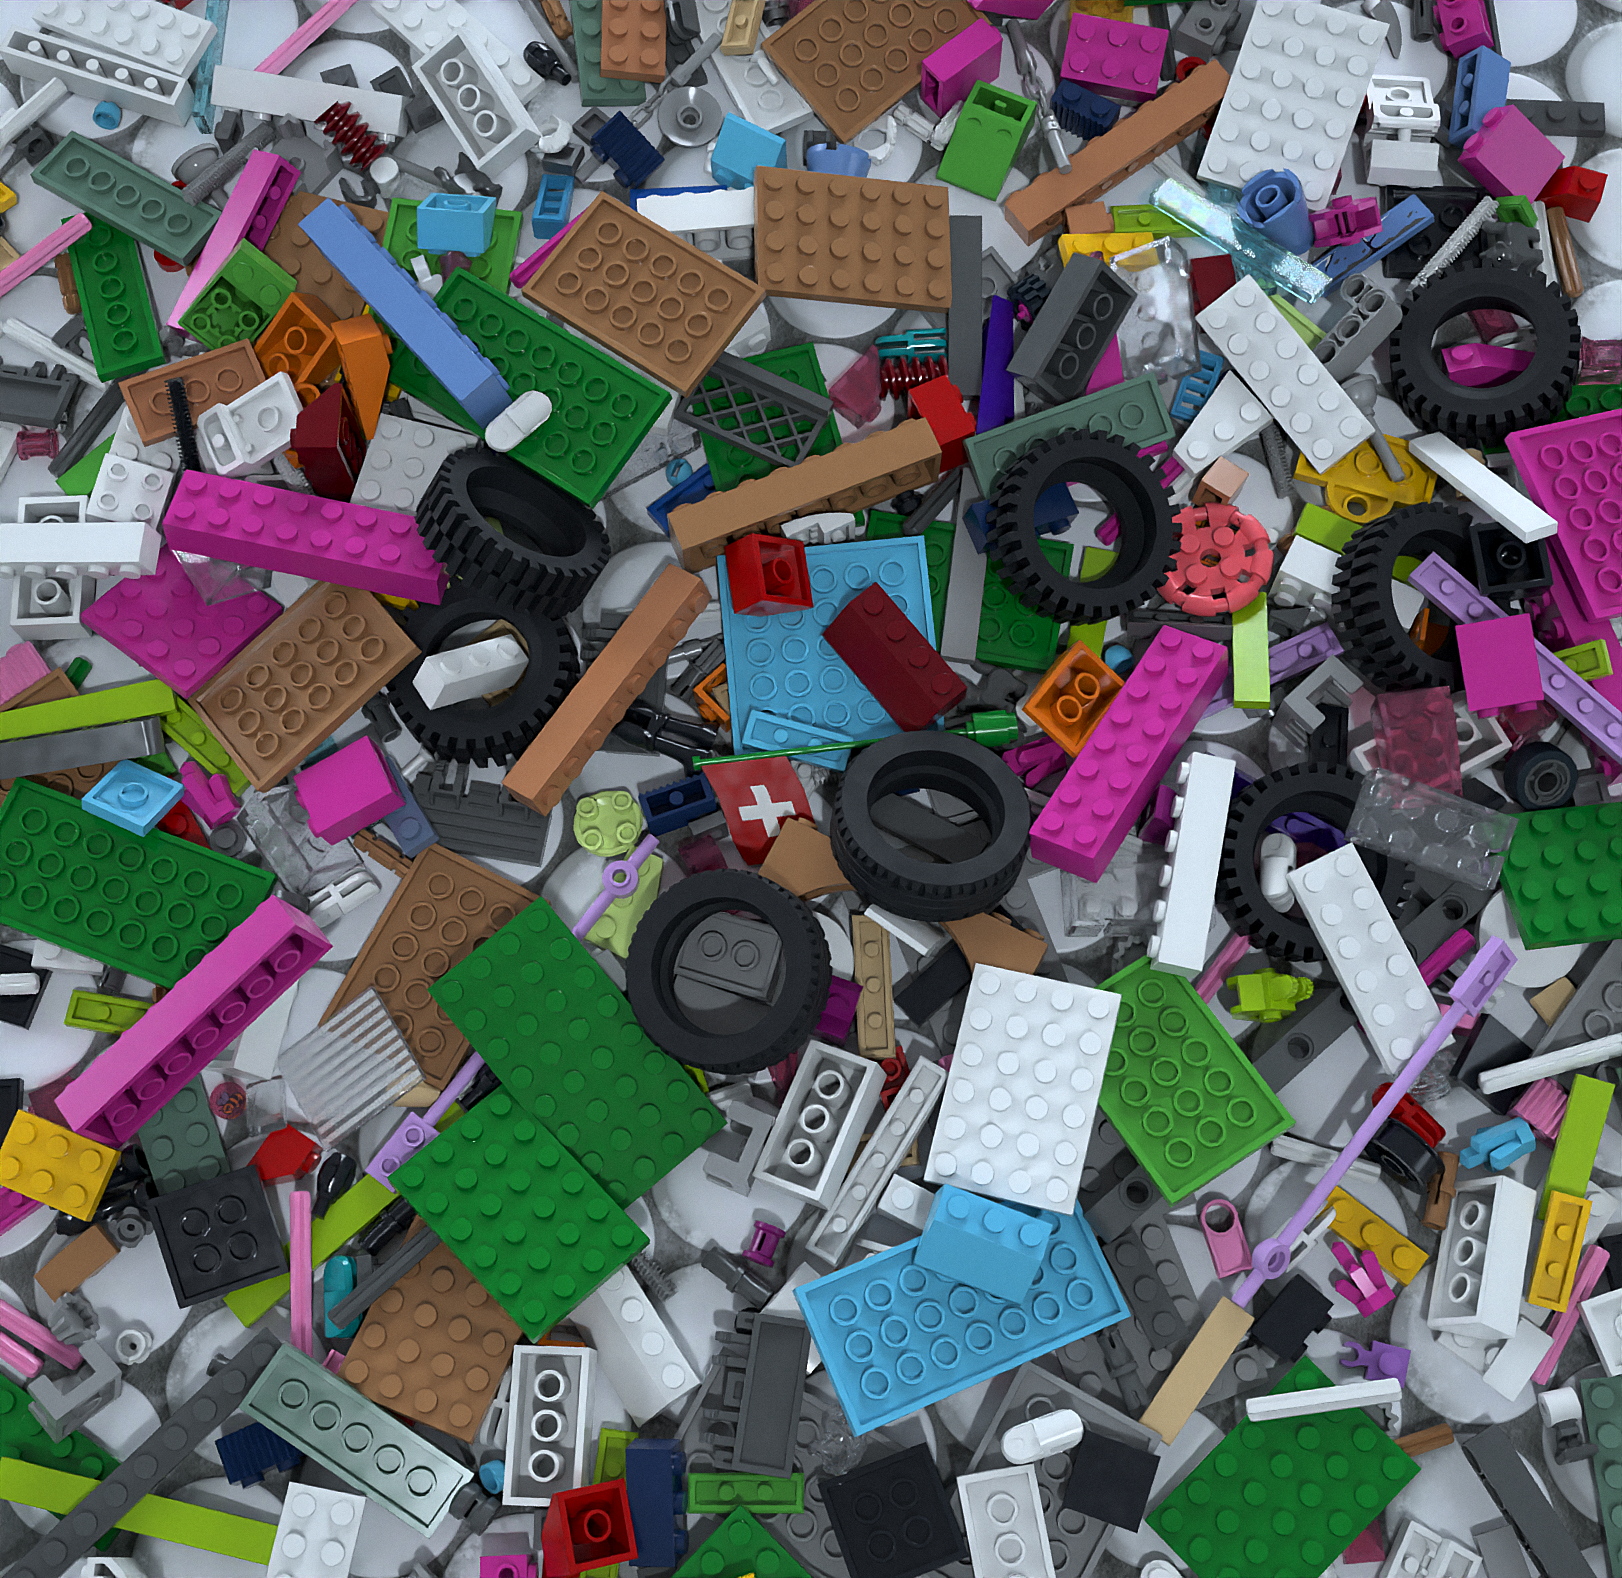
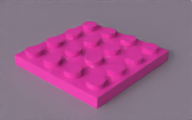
M166 543L159 549L155 575H141L139 579L123 578L81 613V621L187 699L283 614V607L217 559L169 549L168 543Z

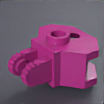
M1351 195L1342 196L1331 200V206L1309 213V221L1312 223L1315 237V248L1341 244V247L1350 246L1361 242V238L1383 231L1376 196L1352 200Z

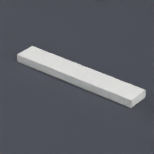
M1435 432L1409 440V452L1524 543L1557 533V521L1442 433Z
M922 1055L919 1057L840 1188L831 1210L825 1213L805 1246L806 1249L834 1267L839 1268L888 1187L894 1173L897 1172L945 1092L949 1076L948 1071Z

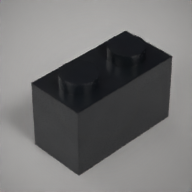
M1297 1274L1289 1280L1245 1335L1279 1365L1287 1363L1288 1360L1295 1363L1307 1350L1308 1345L1304 1341L1310 1333L1314 1331L1316 1334H1319L1332 1319L1328 1311L1334 1304L1301 1275Z

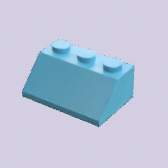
M945 1183L935 1193L912 1264L1020 1306L1041 1265L1053 1225Z

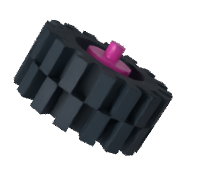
M1030 274L1007 290V295L1009 296L1007 300L1013 303V312L1016 314L1015 319L1017 322L1020 321L1021 328L1024 331L1027 330V332L1052 291L1050 287L1046 288V282L1043 279L1040 280L1039 276Z

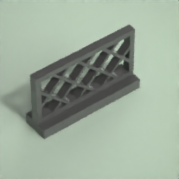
M723 351L688 398H683L674 414V419L779 468H791L801 464L809 455L822 429L826 428L831 418L834 401ZM708 375L720 381L723 388L706 393L703 382ZM745 392L751 395L753 403L736 406L732 394ZM726 396L730 409L713 412L709 400ZM704 402L708 414L695 417L686 411L690 405ZM775 406L782 410L784 417L767 421L763 408ZM757 410L761 423L745 427L740 414ZM734 416L738 429L726 431L719 427L717 420ZM806 420L815 426L811 432L798 435L793 422ZM787 424L792 437L775 441L770 428ZM765 430L769 443L756 445L750 442L748 434ZM795 444L799 453L796 461L793 462L782 457L779 448Z

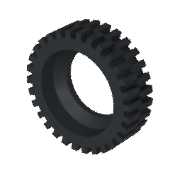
M1483 258L1482 268L1474 269L1472 260L1462 262L1463 271L1456 273L1453 265L1444 268V279L1440 280L1435 273L1427 278V290L1419 284L1412 290L1413 301L1406 298L1401 304L1402 319L1398 326L1390 333L1389 337L1391 381L1393 389L1395 388L1398 403H1403L1404 413L1409 419L1415 415V425L1422 431L1430 424V434L1445 432L1447 433V438L1456 445L1459 438L1462 437L1466 438V448L1476 449L1477 439H1486V449L1496 448V438L1504 437L1505 439L1511 432L1534 428V423L1538 426L1548 425L1550 423V413L1557 417L1563 410V400L1569 401L1572 395V388L1577 382L1580 361L1581 329L1580 325L1578 326V315L1576 309L1571 310V299L1567 293L1560 297L1561 286L1553 281L1546 287L1547 275L1538 270L1532 278L1530 277V266L1523 263L1520 264L1517 271L1511 270L1512 260L1506 259L1501 260L1500 268L1492 267V258ZM1495 309L1513 313L1531 323L1537 337V349L1533 360L1518 377L1503 385L1491 388H1472L1460 385L1450 380L1440 371L1432 356V340L1437 328L1460 314L1474 310Z
M1079 429L1073 434L1071 431L1052 437L1017 458L1018 461L1012 463L1004 471L1007 475L998 480L995 487L1000 491L991 495L988 505L997 507V509L987 514L986 524L996 525V528L986 533L987 543L997 542L998 549L989 553L992 562L1002 560L1004 568L996 572L1001 580L1008 576L1013 580V583L1007 587V590L1012 596L1023 592L1025 596L1020 603L1026 608L1039 604L1035 614L1042 618L1054 614L1052 622L1063 624L1070 621V626H1080L1085 623L1093 625L1110 620L1137 609L1145 604L1144 601L1152 599L1158 593L1156 589L1164 586L1169 579L1164 573L1175 568L1177 560L1168 556L1180 552L1181 542L1172 540V537L1182 533V523H1172V517L1181 513L1179 504L1169 505L1167 499L1175 495L1173 486L1171 485L1163 489L1159 482L1167 477L1163 469L1152 472L1149 467L1156 460L1150 454L1141 458L1137 457L1136 455L1141 447L1134 442L1122 447L1125 437L1115 434L1107 439V431L1098 429L1090 434L1089 429ZM1063 482H1078L1088 485L1104 495L1117 513L1122 533L1120 552L1111 569L1095 581L1073 582L1066 579L1052 567L1039 546L1034 528V507L1040 496L1053 485Z
M474 447L467 448L466 452L460 449L455 451L454 455L452 453L449 454L435 474L415 511L417 512L415 523L419 524L417 528L419 536L426 537L423 544L427 550H436L432 556L437 563L445 562L447 564L445 571L451 577L457 574L463 579L460 584L467 589L471 585L479 589L477 595L486 600L489 595L495 598V605L501 608H505L506 604L512 605L513 612L523 614L524 610L527 609L531 617L539 618L543 612L546 618H554L556 614L562 617L566 616L569 611L571 613L574 612L581 605L610 559L611 546L607 545L610 540L607 534L602 533L605 529L602 522L594 521L597 516L592 509H584L583 506L585 504L513 459H508L507 454L497 451L494 456L490 449L481 448L480 452H478ZM481 515L501 520L518 529L530 538L543 554L529 550L508 539L493 528Z
M1420 502L1378 517L1362 525L1363 528L1356 530L1351 535L1353 540L1346 542L1341 550L1346 555L1337 558L1335 567L1343 572L1332 577V585L1340 587V592L1331 594L1332 604L1341 606V612L1335 613L1333 616L1335 624L1344 622L1346 631L1339 633L1341 642L1351 641L1353 648L1347 651L1351 660L1362 659L1363 662L1358 669L1363 675L1375 673L1371 683L1376 687L1387 685L1386 693L1392 696L1401 694V699L1405 700L1416 698V701H1425L1465 690L1455 626L1458 624L1450 618L1448 633L1443 644L1436 652L1428 655L1413 643L1403 629L1392 597V572L1397 556H1409L1423 562L1433 551L1479 590L1468 533V526L1471 525L1473 516L1467 512L1458 515V507L1449 505L1443 508L1442 502L1430 504L1428 502ZM1489 598L1508 616L1519 615V609L1511 608L1510 603L1518 599L1502 600Z
M458 576L449 578L451 588L445 590L440 606L416 601L419 608L415 612L407 606L401 613L407 623L405 626L398 623L399 626L422 652L385 685L389 691L386 694L390 703L395 708V712L409 732L431 754L434 755L437 752L442 760H447L449 763L454 757L458 765L460 763L470 764V759H473L478 768H488V758H492L498 767L507 765L505 755L512 753L516 761L520 759L523 755L522 749L533 742L579 682L576 675L581 674L580 663L576 657L578 652L563 618L558 614L554 618H546L542 612L540 617L537 618L531 617L527 609L524 610L523 614L513 612L512 605L506 604L505 608H501L495 605V598L489 595L486 600L477 595L479 589L472 585L467 589L460 584L461 581ZM502 619L512 624L522 633L529 650V664L526 675L518 689L509 698L495 706L481 710H464L446 705L430 710L412 683L426 657L432 656L437 647L450 634L468 624L484 620Z
M1308 762L1298 763L1291 767L1281 768L1253 781V784L1244 787L1237 793L1239 797L1230 800L1216 882L1219 884L1221 892L1214 895V900L1216 904L1226 903L1228 910L1222 912V916L1226 922L1236 920L1239 925L1234 931L1240 937L1250 935L1252 939L1248 944L1255 949L1266 947L1268 948L1267 955L1274 958L1285 956V961L1290 962L1304 960V963L1328 960L1307 918H1299L1284 912H1277L1264 897L1255 877L1254 853L1261 834L1270 823L1280 816L1289 813H1312L1333 823L1342 831L1347 841L1353 843L1392 920L1400 919L1404 909L1397 905L1409 901L1412 891L1404 889L1403 885L1414 882L1416 872L1405 870V864L1416 861L1415 851L1404 852L1403 847L1404 843L1413 841L1411 832L1408 831L1400 834L1397 825L1406 821L1402 812L1391 815L1387 809L1395 804L1393 799L1389 795L1378 799L1375 795L1381 790V787L1375 782L1366 785L1361 784L1365 775L1358 771L1345 775L1347 767L1337 764L1327 768V762H1316L1309 766Z

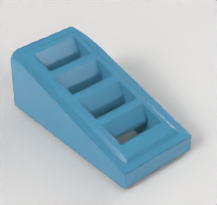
M542 175L531 219L535 238L550 240L569 223L575 185L574 176ZM549 189H556V190H564V192H555V191H548V190H549Z
M1192 349L1170 417L1193 423L1214 393L1224 363L1223 357L1199 349ZM1192 376L1201 380L1208 381L1210 383L1209 385L1198 381L1191 380L1190 377ZM1186 389L1196 393L1205 395V397L1202 398L1193 394L1186 393ZM1183 401L1199 406L1201 409L1197 411L1181 406V403Z

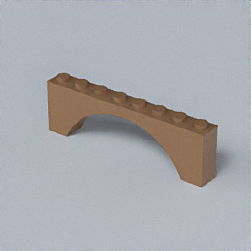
M788 817L758 874L788 889L804 903L822 895L857 891L844 877L843 872L837 865L838 862L835 860L833 850L831 849L830 836L828 837L818 832V826L809 820L800 817L798 821H795ZM982 912L962 920L938 922L959 946L972 976L976 963L1036 976L1048 952V944L1043 942L1044 936L1029 928L1020 931L1010 926L1012 923L1010 919L996 912H992L991 915Z

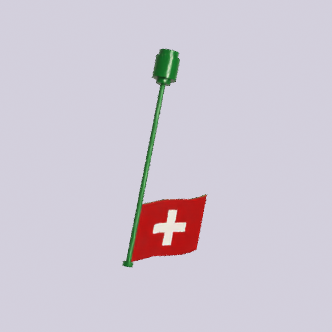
M1006 710L971 713V721H965L964 729L939 731L966 736L967 739L984 747L1009 745L1010 741L1018 740L1015 712L1006 713ZM883 738L700 759V756H692L694 771L701 770L702 767L717 794L732 840L741 857L748 866L764 863L788 817L795 821H798L801 817L815 824L804 787L787 756L868 747Z

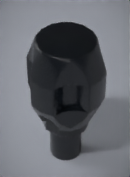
M538 41L530 42L525 47L523 58L528 66L541 77L556 79L564 86L569 84L571 75L563 69L560 59L551 47L546 43Z
M486 1063L479 1069L474 1080L475 1083L471 1086L473 1089L460 1101L468 1111L503 1084Z
M334 1152L324 1161L317 1175V1193L315 1195L317 1200L311 1211L312 1216L324 1220L330 1205L334 1204L337 1198L339 1199L350 1189L356 1175V1161L345 1154Z

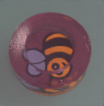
M225 1082L218 1085L210 1096L212 1111L224 1120L240 1118L246 1112L249 1105L247 1092L240 1085L233 1082Z

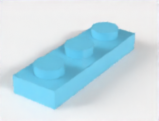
M751 710L742 746L766 752L852 742L854 738ZM852 749L787 756V758L843 774L845 773Z

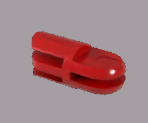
M1385 1082L1374 1090L1371 1097L1374 1108L1394 1082ZM1408 1092L1404 1094L1389 1114L1390 1117L1402 1122L1416 1132L1433 1149L1446 1135L1445 1129Z

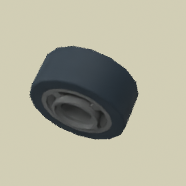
M1535 741L1522 746L1511 756L1506 764L1503 775L1504 786L1512 799L1530 811L1558 809L1568 801L1576 788L1578 780L1577 765L1567 753L1549 742Z

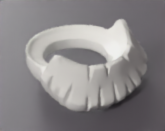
M551 114L549 122L539 126L538 130L542 136L551 132L554 133L550 136L540 137L538 140L539 144L533 145L529 150L533 153H556L561 151L570 141L573 133L572 126L568 121Z
M889 114L880 116L853 140V147L862 149L859 145L860 138L867 131L879 130L887 134L884 144L874 150H864L869 154L868 159L871 158V161L876 166L882 165L890 157L894 149L897 129L895 119Z

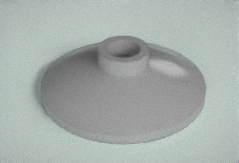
M692 86L680 87L669 92L661 101L658 109V124L662 133L674 144L687 148L701 147L711 142L719 133L722 124V111L717 100L707 91ZM686 119H691L694 121L695 124L687 125L684 123V121Z

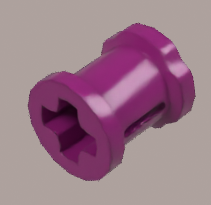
M755 1220L753 1225L756 1229L748 1250L743 1251L742 1257L759 1265L773 1268L774 1261L772 1258L779 1240L785 1237L786 1232L768 1223Z

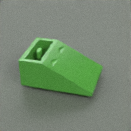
M977 79L963 106L936 178L996 202L1034 126L1037 102Z
M243 237L211 276L177 323L211 350L247 338L252 343L278 313L291 292H295L297 281Z

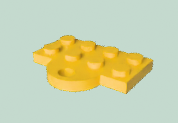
M1383 434L1405 473V478L1397 483L1392 481L1369 438L1322 475L1317 472L1300 451L1293 479L1325 487L1326 505L1336 515L1362 526L1371 520L1389 514L1392 506L1402 509L1420 502H1428L1430 504L1438 474L1409 452V440ZM1354 502L1359 503L1364 507L1365 513L1360 516L1353 515L1349 512L1347 505Z

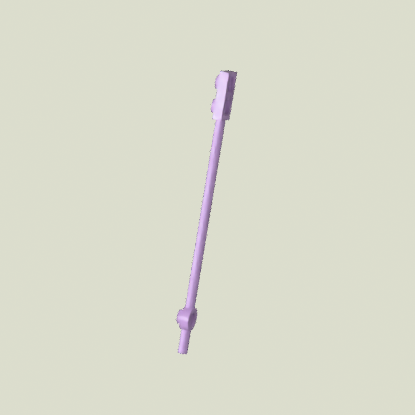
M648 834L627 861H615L605 868L602 876L605 889L571 930L579 942L583 940L615 898H628L637 891L640 882L637 870L660 843L653 835ZM624 873L627 877L624 882L617 883L614 881L615 875ZM477 1051L473 1053L421 1119L414 1112H411L365 1169L368 1174L395 1195L398 1192L388 1182L387 1177L441 1134L433 1127L485 1063Z
M1492 935L1484 947L1477 952L1475 959L1462 976L1456 980L1453 988L1448 993L1455 1001L1323 1178L1277 1239L1268 1238L1255 1247L1252 1254L1253 1271L1231 1299L1240 1308H1245L1266 1278L1270 1280L1275 1279L1286 1270L1291 1258L1290 1246L1466 1013L1475 1018L1518 959L1504 940Z

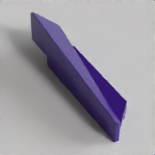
M993 295L990 319L982 332V386L976 435L1001 427L1014 419V376L1006 370L1014 356L1013 303L997 295Z
M1208 751L1204 753L1207 755L1215 756ZM1235 767L1230 800L1239 797L1237 793L1244 787L1253 784V781L1257 779ZM1295 812L1285 814L1274 820L1265 829L1270 834H1286L1293 840L1298 849L1315 858L1325 856L1349 844L1342 831L1333 823L1312 813Z

